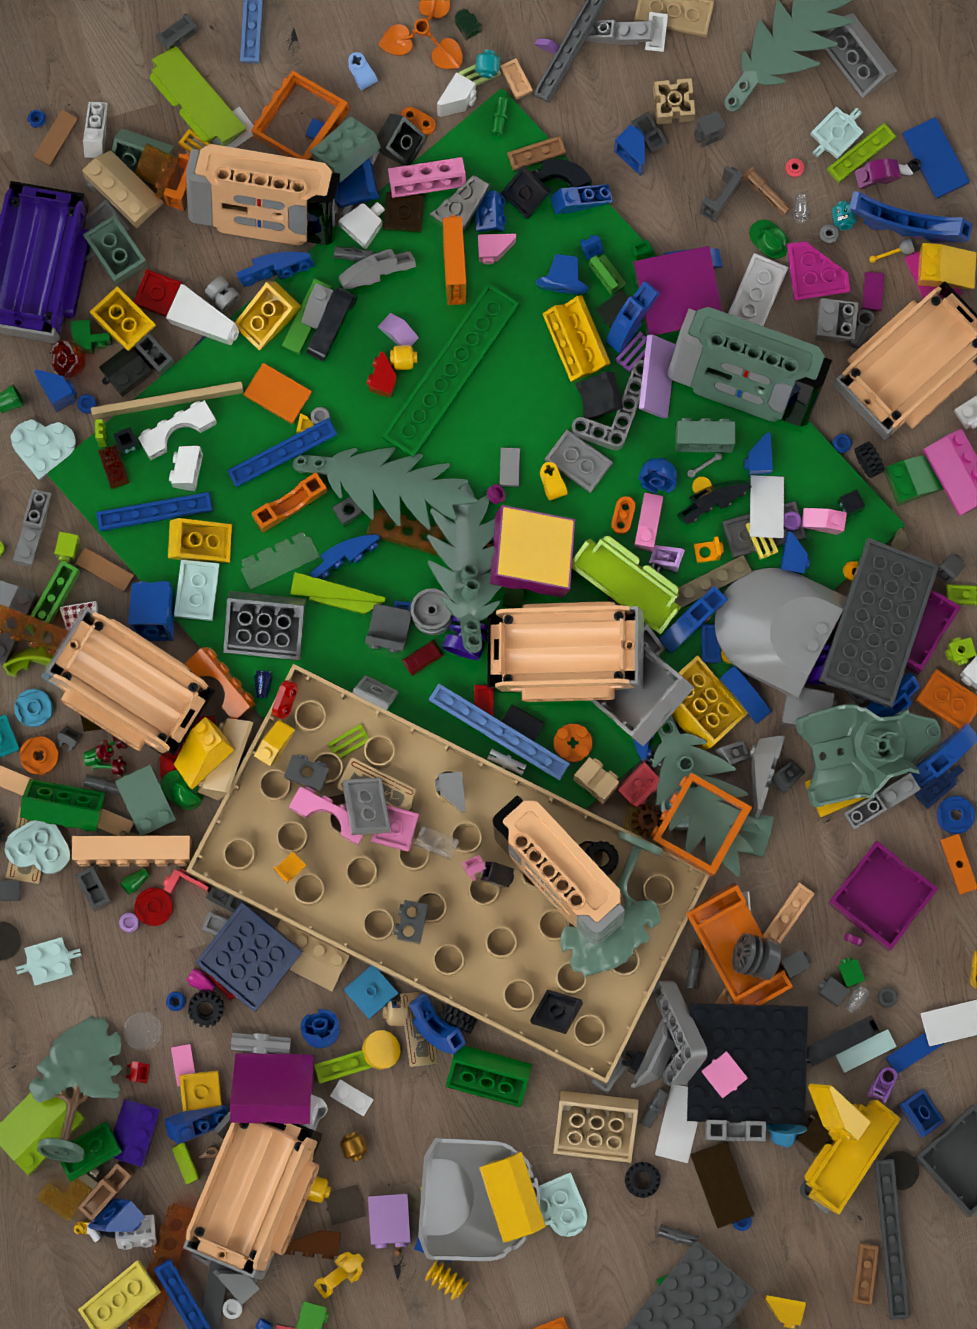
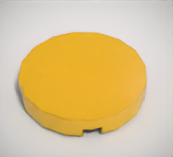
M378 1030L369 1034L362 1046L366 1062L378 1070L388 1069L395 1065L401 1052L397 1038L385 1030Z

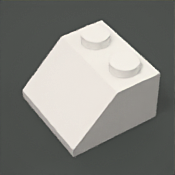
M456 72L437 103V115L443 117L464 112L469 106L472 107L477 99L476 83Z
M200 446L179 447L178 452L174 453L173 463L176 464L169 476V481H171L173 488L195 492L203 457Z

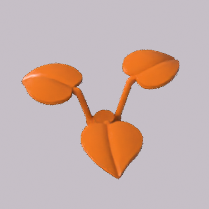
M420 0V13L429 17L418 19L414 24L415 29L411 35L408 28L404 25L396 24L391 26L378 43L387 53L401 56L412 50L413 43L410 39L415 34L421 37L429 36L437 46L433 49L431 57L433 63L438 68L456 69L462 65L463 55L459 44L451 38H444L439 44L430 33L431 27L428 21L432 17L440 19L446 16L450 10L449 0Z

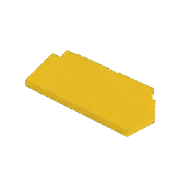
M878 1100L869 1101L866 1107L862 1104H852L870 1121L859 1141L836 1140L831 1137L833 1140L832 1144H825L804 1175L807 1181L806 1185L813 1188L808 1197L837 1215L841 1213L901 1120L899 1116Z

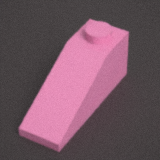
M644 493L634 545L635 549L653 552L663 496Z

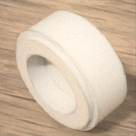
M229 1299L224 1303L222 1310L227 1318L236 1319L241 1315L243 1307L238 1300Z

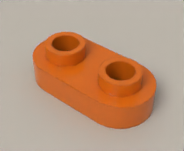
M406 107L402 110L401 116L407 118L426 136L434 133L436 123L432 117L414 107ZM411 113L413 114V117L408 118L407 114ZM428 122L430 125L424 127L423 123Z
M621 497L616 503L611 527L618 535H624L630 530L635 510V502L630 497ZM626 504L629 506V509L623 510L622 506ZM623 523L624 528H619L617 524Z

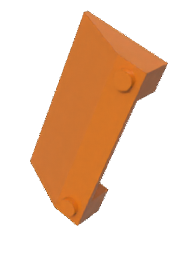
M732 883L686 913L735 1004L762 1005L793 987L780 965L775 975L767 981L734 971L732 955L739 937L744 933H749L753 936L757 935L761 939L764 938L737 884Z

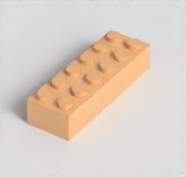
M72 836V860L79 867H91V864H97L98 867H110V864H116L118 867H129L130 864H136L138 867H149V863H155L157 867H168V863H175L177 867H187L188 863L192 860L193 840L190 836Z

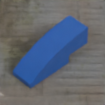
M735 666L719 679L756 724L771 712L760 695Z

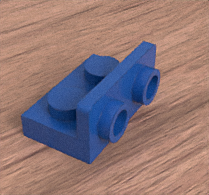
M495 190L487 192L475 212L476 231L484 232L495 229L500 232L505 231V199L499 192Z

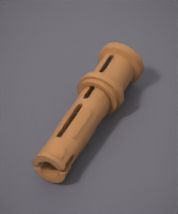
M751 167L742 176V180L750 184L754 192H759L784 216L791 207L766 184V179L761 178L754 171L755 168Z

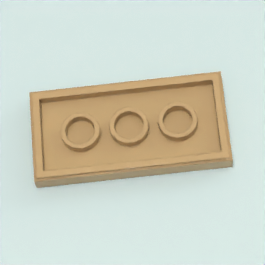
M638 0L634 22L648 21L649 12L668 14L666 29L706 38L714 1Z

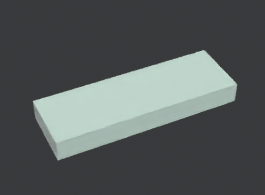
M887 1029L835 1056L845 1073L897 1046Z

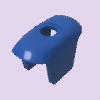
M556 254L549 274L535 281L538 287L548 291L581 295L589 291L588 286L578 279V259L574 256Z

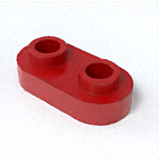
M286 680L280 685L272 707L274 717L285 719L290 715L298 693L296 683Z

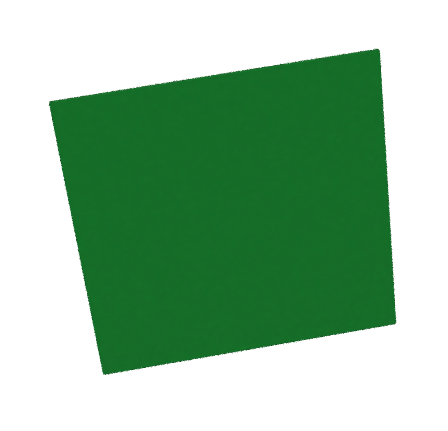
M499 89L411 165L462 157L466 182L475 175L491 185L488 192L495 190L501 194L519 171L513 172L507 153L548 140L549 138L504 89ZM505 97L510 100L507 109L508 119L504 124L503 136H494L491 134L494 123L493 113L496 112L498 98ZM565 155L554 158L570 161ZM542 163L532 165L527 168L531 172L537 169H540L541 171ZM558 179L549 180L543 184L551 192L529 219H526L504 197L505 231L500 232L495 229L478 232L476 231V214L473 215L463 232L466 304L447 305L443 223L429 214L438 209L459 188L420 193L424 195L421 233L384 230V210L379 216L382 220V227L366 249L373 251V254L392 249L395 255L411 252L415 259L416 267L405 271L391 272L387 275L382 274L380 275V282H375L371 285H361L353 289H346L358 295V298L352 310L348 311L324 362L306 354L315 334V328H312L300 354L282 347L296 317L295 315L261 350H258L240 331L232 345L206 337L133 399L137 400L235 382H242L245 393L264 363L312 391L293 424L246 398L243 395L244 393L206 399L205 402L215 417L217 424L202 433L190 427H182L175 430L168 438L167 452L150 461L139 442L138 437L141 436L140 434L146 429L152 430L156 428L157 424L162 420L167 419L168 421L172 419L173 415L178 411L190 409V406L195 402L115 415L105 423L107 447H100L98 445L94 432L75 448L67 458L48 472V476L140 581L148 583L158 581L170 582L174 591V612L181 560L168 559L170 521L174 519L100 532L96 512L194 494L210 493L213 512L180 518L232 524L230 562H209L220 565L213 621L174 617V619L200 649L208 647L216 652V658L229 668V673L232 677H236L241 682L243 690L252 695L254 698L253 702L256 704L253 709L263 720L268 714L280 685L285 681L293 664L351 693L363 676L367 675L399 692L387 711L487 760L488 755L496 758V756L489 754L491 749L506 756L510 755L512 759L527 764L525 770L517 767L524 771L522 776L507 768L505 770L586 809L597 799L573 780L576 772L589 757L592 760L596 758L603 764V770L606 772L612 771L618 776L617 780H619L640 762L633 739L590 700L522 701L521 692H502L495 687V683L502 682V675H491V625L503 623V619L496 615L497 610L512 609L502 607L506 587L502 586L486 604L500 601V604L493 613L480 621L490 628L489 634H483L487 637V641L482 642L484 650L480 660L460 657L442 648L445 636L448 634L455 635L451 630L448 629L439 635H427L416 628L413 619L409 625L406 645L403 651L394 653L388 651L386 647H381L380 649L370 648L369 644H366L365 641L369 633L373 609L364 615L309 601L310 597L290 594L294 573L311 576L310 573L323 563L320 555L328 549L352 538L377 534L380 537V542L375 550L372 552L368 550L363 554L364 558L358 563L353 562L350 565L345 559V563L340 568H333L328 572L330 575L324 580L385 597L386 601L383 605L394 607V601L412 602L413 598L425 589H438L446 594L434 576L428 561L430 560L450 571L452 570L435 551L427 536L431 535L449 545L451 544L435 522L430 512V509L433 507L428 502H426L430 530L417 520L401 497V526H397L379 502L374 491V519L371 520L362 511L363 515L343 527L333 512V507L350 496L341 483L342 498H339L332 489L327 474L318 475L326 486L327 493L262 533L252 517V512L266 503L282 498L296 488L301 481L314 473H299L293 467L295 459L293 458L236 488L227 470L296 435L300 414L307 416L311 420V412L317 407H323L329 412L330 421L337 436L301 455L333 458L334 455L353 448H357L358 451L352 456L378 449L395 447L396 451L384 464L408 457V454L383 439L382 435L482 290L489 283L517 301L519 306L417 454H422L423 457L409 471L449 463L450 467L434 480L467 479L475 499L479 500L487 495V489L494 484L500 485L501 448H520L519 487L501 486L505 492V500L499 504H493L489 500L487 511L480 525L495 519V514L502 505L575 519L572 560L588 539L598 543L601 538L610 536L640 559L639 565L641 567L645 565L651 566L649 561L653 552L635 549L634 545L644 493L663 496L654 547L658 545L685 550L677 573L664 568L660 572L661 575L679 588L734 560L722 522L750 514L749 489L744 496L733 500L730 506L720 509L714 505L711 511L701 514L694 523L684 524L679 520L677 514L692 504L688 498L694 494L692 490L694 480L698 477H706L710 480L711 485L733 480H744L750 484L751 475H748V469H744V458H747L749 451L766 433H771L773 470L771 474L756 476L784 477V504L796 501L801 521L804 508L832 509L842 512L838 504L839 498L856 489L865 504L863 511L846 518L844 531L838 535L804 528L806 539L799 540V542L807 552V558H810L809 569H805V573H795L834 591L847 579L843 574L845 564L850 561L859 562L866 539L870 538L886 545L895 537V533L900 528L904 529L905 524L804 414L801 418L789 416L774 422L699 396L695 394L691 386L689 387L673 380L668 418H660L639 409L638 405L622 449L615 451L583 440L613 462L591 494L559 471L568 494L549 501L540 477V470L543 464L546 463L544 459L566 430L572 432L573 421L579 417L584 418L583 403L576 383L593 378L605 371L614 372L622 400L631 372L629 373L615 361L619 353L606 340L623 305L638 290L633 261H636L630 245L642 242L643 240L610 204L573 213L555 214L551 196L561 188H570V185ZM390 183L378 192L379 199L365 203L369 209L376 202L385 209L386 193L391 192ZM337 226L307 252L310 253L315 263L314 267L307 271L296 273L289 278L280 280L278 276L274 281L302 305L314 279L331 286V290L334 292L337 287H342L339 276L352 265L359 262L334 258L335 246L365 249L340 226ZM516 234V243L498 261H494L493 264L479 262L478 235ZM590 235H598L604 253L597 257L605 255L626 282L624 287L610 295L590 268V259L586 260L584 257L581 239L585 241L590 239ZM556 254L577 257L578 279L589 288V291L581 295L611 363L599 372L573 382L569 379L542 313L555 305L566 304L576 296L581 295L543 290L535 283L538 278L549 274ZM253 298L229 319L235 323ZM390 313L403 319L419 337L412 345L413 352H417V363H413L411 370H396L394 365H391L390 350H393L397 344L378 328ZM644 317L640 321L642 325L637 330L635 335L632 337L630 342L637 336V334L640 331L643 333L645 337H647ZM680 330L655 336L676 344ZM642 339L638 340V342L630 349V351L621 359L622 361H624L630 355V353L639 345ZM646 343L627 363L628 366H630L633 363V361L646 348ZM380 352L385 353L397 377L391 398L370 392L369 385H367L369 374H373L375 370L372 367L376 356L379 357ZM643 367L636 369L639 374H643ZM634 384L630 386V389L637 392L640 390V387ZM626 402L624 406L627 409H632L634 404ZM617 411L592 421L612 427ZM683 418H691L692 421L708 418L711 421L730 419L731 422H735V446L733 452L721 453V460L714 461L695 473L693 478H690L688 476L689 470H695L715 457V454L719 452H675L677 421H681ZM620 419L618 424L624 427L628 422ZM578 424L575 426L576 430L578 431H584L586 429L583 424ZM131 427L140 449L122 456L113 434ZM596 430L593 433L597 438L604 435L600 430ZM615 436L611 439L614 444L621 443L619 437ZM200 446L203 454L195 492L173 488L171 481H169L170 472L174 470L176 464L173 463L174 453L178 452L179 447ZM654 458H664L674 465L677 471V483L673 491L666 493V490H658L657 493H653L641 486L642 482L638 480V477L646 461ZM546 468L545 474L548 473L551 476L553 470L549 471V469ZM627 496L634 500L635 510L630 530L624 535H618L612 530V519L617 501L621 497ZM625 504L622 506V509L628 510L629 506ZM351 506L346 507L344 510L346 514H352L355 511ZM446 517L447 519H449L450 521H452V522L454 523L453 519H451V518H449V517ZM623 523L617 524L619 528H624ZM718 536L719 542L723 543L724 549L720 560L697 563L694 544L712 542L714 537ZM492 538L483 549L494 546V539ZM784 545L777 546L778 553L761 560L757 552L745 555L744 557L752 571L765 568H780ZM702 547L699 551L700 555L704 558L709 557L711 554L710 549L707 547ZM571 569L570 590L563 598L524 589L525 593L521 608L525 604L607 602L609 596L574 569ZM731 584L719 589V591L724 594ZM235 591L306 599L300 660L223 653L227 597L229 592ZM694 603L680 609L661 635L651 628L657 638L660 639ZM716 612L712 615L711 619L708 622L703 623L702 625L715 624ZM701 626L672 654L665 648L658 657L677 673L697 655L701 658ZM494 639V660H499V639ZM434 640L444 656L411 676L401 660ZM722 658L721 663H705L718 679L733 667L732 664L725 663ZM440 684L474 705V685H494V718L502 721L509 707L513 704L545 722L535 743L557 755L554 750L555 735L560 728L568 724H578L585 727L592 737V748L585 759L577 763H570L567 771L559 781L429 701V698L437 685ZM665 724L663 730L668 731L669 725ZM658 731L654 734L653 739L649 740L648 746L652 747L651 751L662 742ZM574 738L567 742L573 749L579 744Z

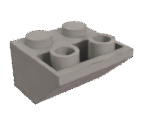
M821 298L818 305L815 341L836 343L855 340L858 303Z

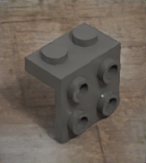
M375 604L365 643L374 649L386 647L388 651L394 653L403 651L406 645L411 611Z

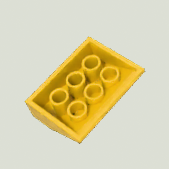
M697 655L678 672L694 689L671 715L686 734L695 735L706 740V744H699L697 747L707 751L744 718L748 712Z

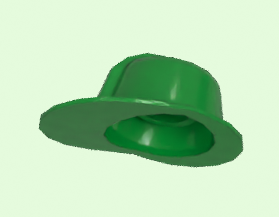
M758 220L753 223L749 231L750 240L764 255L771 259H780L787 254L786 244H789V239L776 224L769 220Z
M179 771L168 772L163 777L161 788L164 795L180 808L194 810L202 804L204 795L198 793L199 786L191 789Z

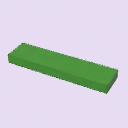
M316 279L313 280L301 305L302 307L298 311L282 344L283 348L300 354L312 330V327L301 323L315 284L317 283L331 289V286Z

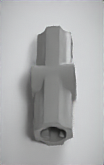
M232 1033L231 1050L249 1051L257 1054H290L291 1038L272 1037L268 1034L253 1033V1035Z

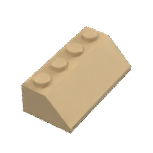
M111 150L95 157L82 170L84 177L136 228L164 203Z
M227 718L219 723V729L234 751L197 785L199 786L198 793L218 801L229 793L253 722Z
M280 920L276 929L304 951L289 970L333 992L350 956Z

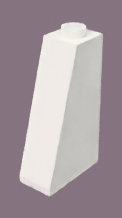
M180 285L166 317L170 324L232 345L239 334V328L236 324L185 285Z

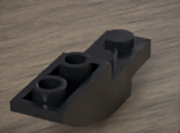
M733 480L706 487L688 498L692 504L677 514V517L686 525L692 524L701 514L711 511L714 505L720 509L730 506L733 500L744 496L752 486L744 480Z

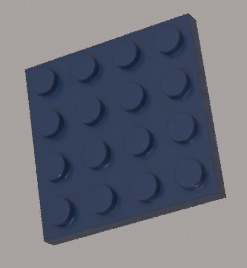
M242 902L195 963L252 1011L256 1012L304 951L245 902Z

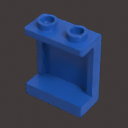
M370 158L341 183L331 177L330 181L337 182V209L379 199L374 169ZM328 192L329 201H333L334 192Z

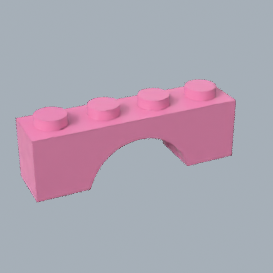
M299 787L289 806L290 810L305 818L317 812H328L334 815L341 824V837L359 846L364 835H351L347 807L341 804L338 807L332 804V799L324 795L322 798L315 795L316 791L310 787Z

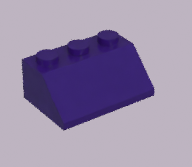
M124 1099L113 1132L122 1153L113 1158L144 1167L161 1110Z

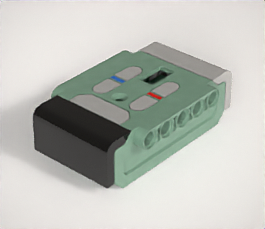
M706 307L697 310V312L688 309L667 374L671 380L689 387L691 386L695 394L768 421L774 422L782 419L802 427L806 426L810 421L832 360L824 358L819 346Z

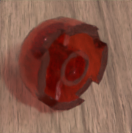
M64 340L57 341L52 346L50 354H52L50 368L54 374L64 378H72L78 376L84 370L86 354L78 343Z

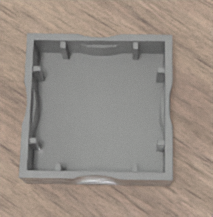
M643 644V689L615 690V699L590 701L638 743L644 746L694 687Z

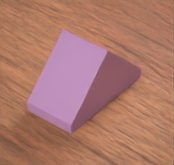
M392 313L378 326L397 345L412 346L419 339L403 319Z
M655 545L649 563H657L656 566L660 564L664 569L677 573L685 550Z

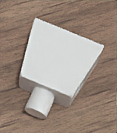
M378 202L370 209L362 203L339 220V226L366 250L382 227V220L379 216L385 209Z

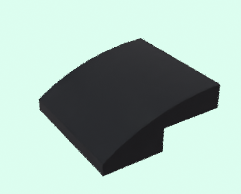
M511 704L501 721L534 742L545 722Z

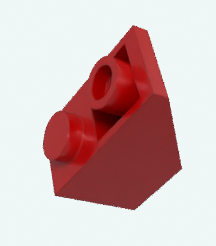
M380 352L379 357L376 356L372 367L375 370L373 374H369L367 385H369L370 392L391 398L397 377L385 353Z

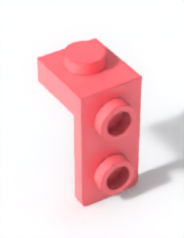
M182 868L179 871L174 869L172 875H168L163 882V886H165L163 890L171 895L181 878L209 892L210 888L207 886L208 883L198 878L195 880L189 877L190 874Z

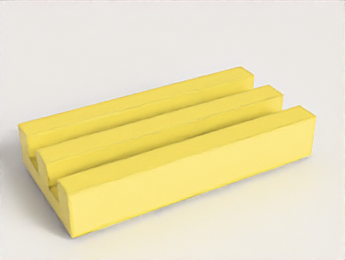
M747 523L745 526L750 535V523ZM750 537L760 560L778 553L773 538L767 537L772 551H770L764 537H759L766 552L763 554L756 537Z

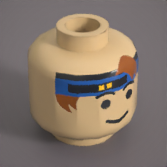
M391 1000L387 1007L383 1008V1018H386V1022L390 1026L404 1027L403 1014L408 1019L409 1007L407 1006L402 1010L401 1001Z

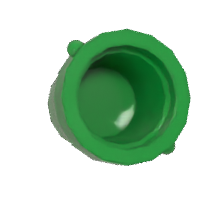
M14 384L0 392V412L2 414L24 406L23 399Z

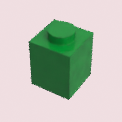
M851 957L840 961L841 964L837 966V969L846 988L865 981L857 958L852 960Z

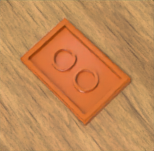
M263 363L243 395L290 424H293L312 391Z
M938 669L934 671L915 702L958 730L966 723L970 724L977 713V695Z

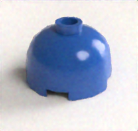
M654 458L646 461L642 466L638 480L642 482L641 486L650 492L657 493L658 490H666V493H669L676 487L677 471L668 460Z
M320 1009L318 1013L307 1014L302 1019L300 1025L304 1040L314 1048L322 1049L333 1045L340 1034L339 1020L336 1014L330 1010Z

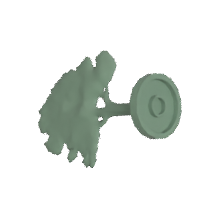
M623 831L619 832L618 838L632 844L631 852L615 884L620 889V893L625 900V906L623 907L625 909L624 923L599 945L591 944L576 927L565 926L562 931L560 941L562 952L572 949V958L570 959L572 970L582 972L585 978L588 975L600 973L604 970L609 971L620 966L622 963H626L628 958L633 955L634 948H638L640 944L649 941V935L644 929V925L648 924L650 928H653L660 923L661 917L656 903L653 900L635 901L627 893V883L642 849L658 856L662 854L663 849Z

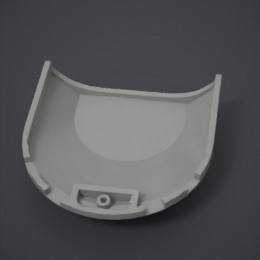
M765 568L752 571L734 581L723 594L728 600L715 614L717 642L727 656L728 661L738 670L798 700L817 659L843 612L847 597L793 571L780 568Z
M435 1138L424 1155L418 1233L426 1259L493 1261L506 1257V1254L513 1249L517 1250L527 1239L525 1236L503 1243L479 1169L480 1166L491 1161L504 1159L517 1153L514 1147L506 1143L490 1140ZM523 1155L538 1204H540L537 1177L533 1176L530 1169L532 1166Z

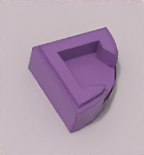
M539 38L535 43L539 48L556 54L560 47L551 39Z

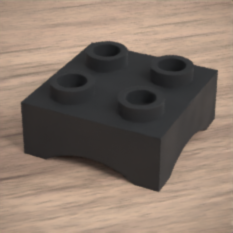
M605 371L593 378L576 383L583 403L584 418L594 420L623 409L614 372Z

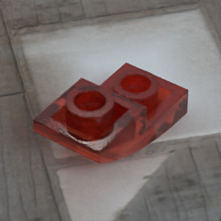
M113 445L98 450L111 489L128 484L129 480L117 446Z

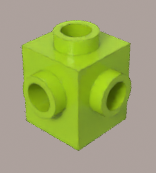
M961 637L952 639L945 650L947 660H951L952 665L958 664V666L968 664L969 660L977 656L971 637L963 640Z

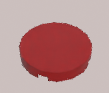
M148 888L137 896L134 911L136 917L143 924L156 927L163 925L169 920L173 913V903L171 897L164 890Z

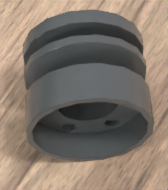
M749 933L742 934L733 950L732 967L734 971L747 976L752 975L765 981L770 980L775 975L781 959L779 942L768 938L761 939V937L753 936Z

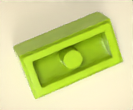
M183 1142L173 1147L172 1151L185 1183L190 1184L200 1180L187 1144Z

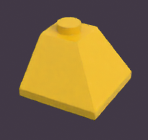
M763 1295V1300L777 1320L784 1323L783 1327L795 1329V1325H801L806 1302Z

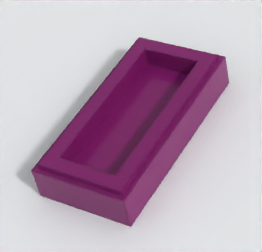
M865 272L862 310L881 312L884 273Z

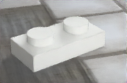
M649 12L648 21H652L655 25L652 42H646L645 50L664 52L668 14Z
M341 1079L330 1097L363 1117L374 1100Z

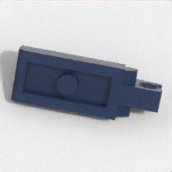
M960 765L956 766L952 771L947 769L938 778L932 779L914 796L926 809H929L957 785L956 783L959 780L956 777L964 770Z

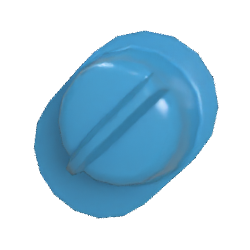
M766 1123V1129L769 1131L771 1141L786 1148L794 1144L797 1134L808 1130L807 1127L797 1124Z

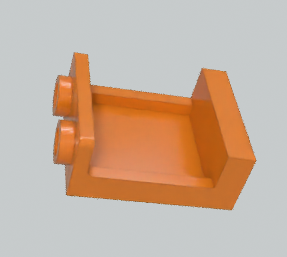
M179 153L178 155L180 167L185 170L177 191L165 188L163 194L167 206L182 211L185 210L187 205L186 170L190 158L189 153Z

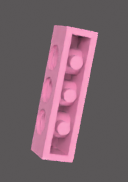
M462 157L388 168L392 198L460 188L466 182Z

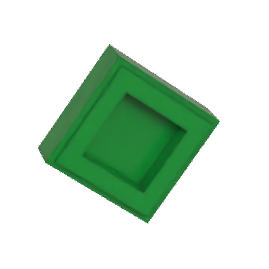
M649 240L630 245L636 261L655 256Z

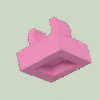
M480 855L462 862L466 874L473 881L476 880L474 877L475 873L480 872L482 874L483 870L486 869Z

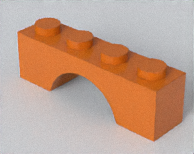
M315 472L301 481L296 488L282 498L266 503L252 512V517L262 533L325 495L327 488Z
M208 647L201 648L185 664L197 677L211 676L216 678L222 684L225 692L222 708L231 719L241 720L256 706L253 702L254 698L250 693L243 690L241 682L236 677H232L229 673V668L216 658L217 654L213 649Z

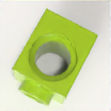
M59 531L54 552L59 561L62 560L67 563L70 560L75 561L80 542L79 536Z

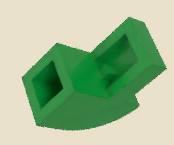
M90 320L70 321L72 338L77 348L82 352L93 354L94 346L98 349L107 348V345H112L109 333L92 334Z

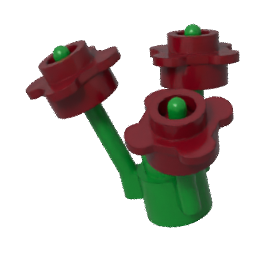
M113 736L114 741L108 743L107 740H102L101 745L83 753V760L87 767L92 766L93 769H112L113 775H119V778L123 777V773H126L127 763L122 760V756L114 759L112 765L100 764L103 760L110 762V757L114 755L113 745H116L118 749L128 748L126 743Z

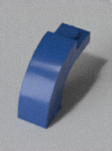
M420 994L409 1004L415 1015L412 1022L420 1034L434 1047L443 1052L455 1054L466 1044L459 1027L448 1025L437 1015L427 994Z

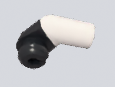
M915 158L906 165L898 164L900 173L904 175L914 174L921 167L920 160Z

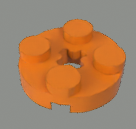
M578 724L563 726L558 730L554 738L556 754L569 763L582 761L588 756L592 748L590 733L585 727ZM571 738H574L579 743L574 749L571 748V745L567 744V742L571 741Z
M47 737L30 738L24 742L20 749L22 766L31 774L46 775L58 763L59 752L57 747ZM43 751L44 758L38 761L35 760V752L40 753Z

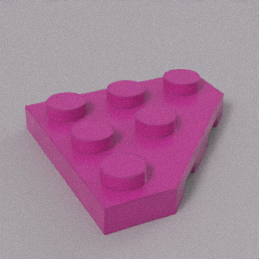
M806 241L786 244L793 299L795 301L850 292L849 277L845 270Z

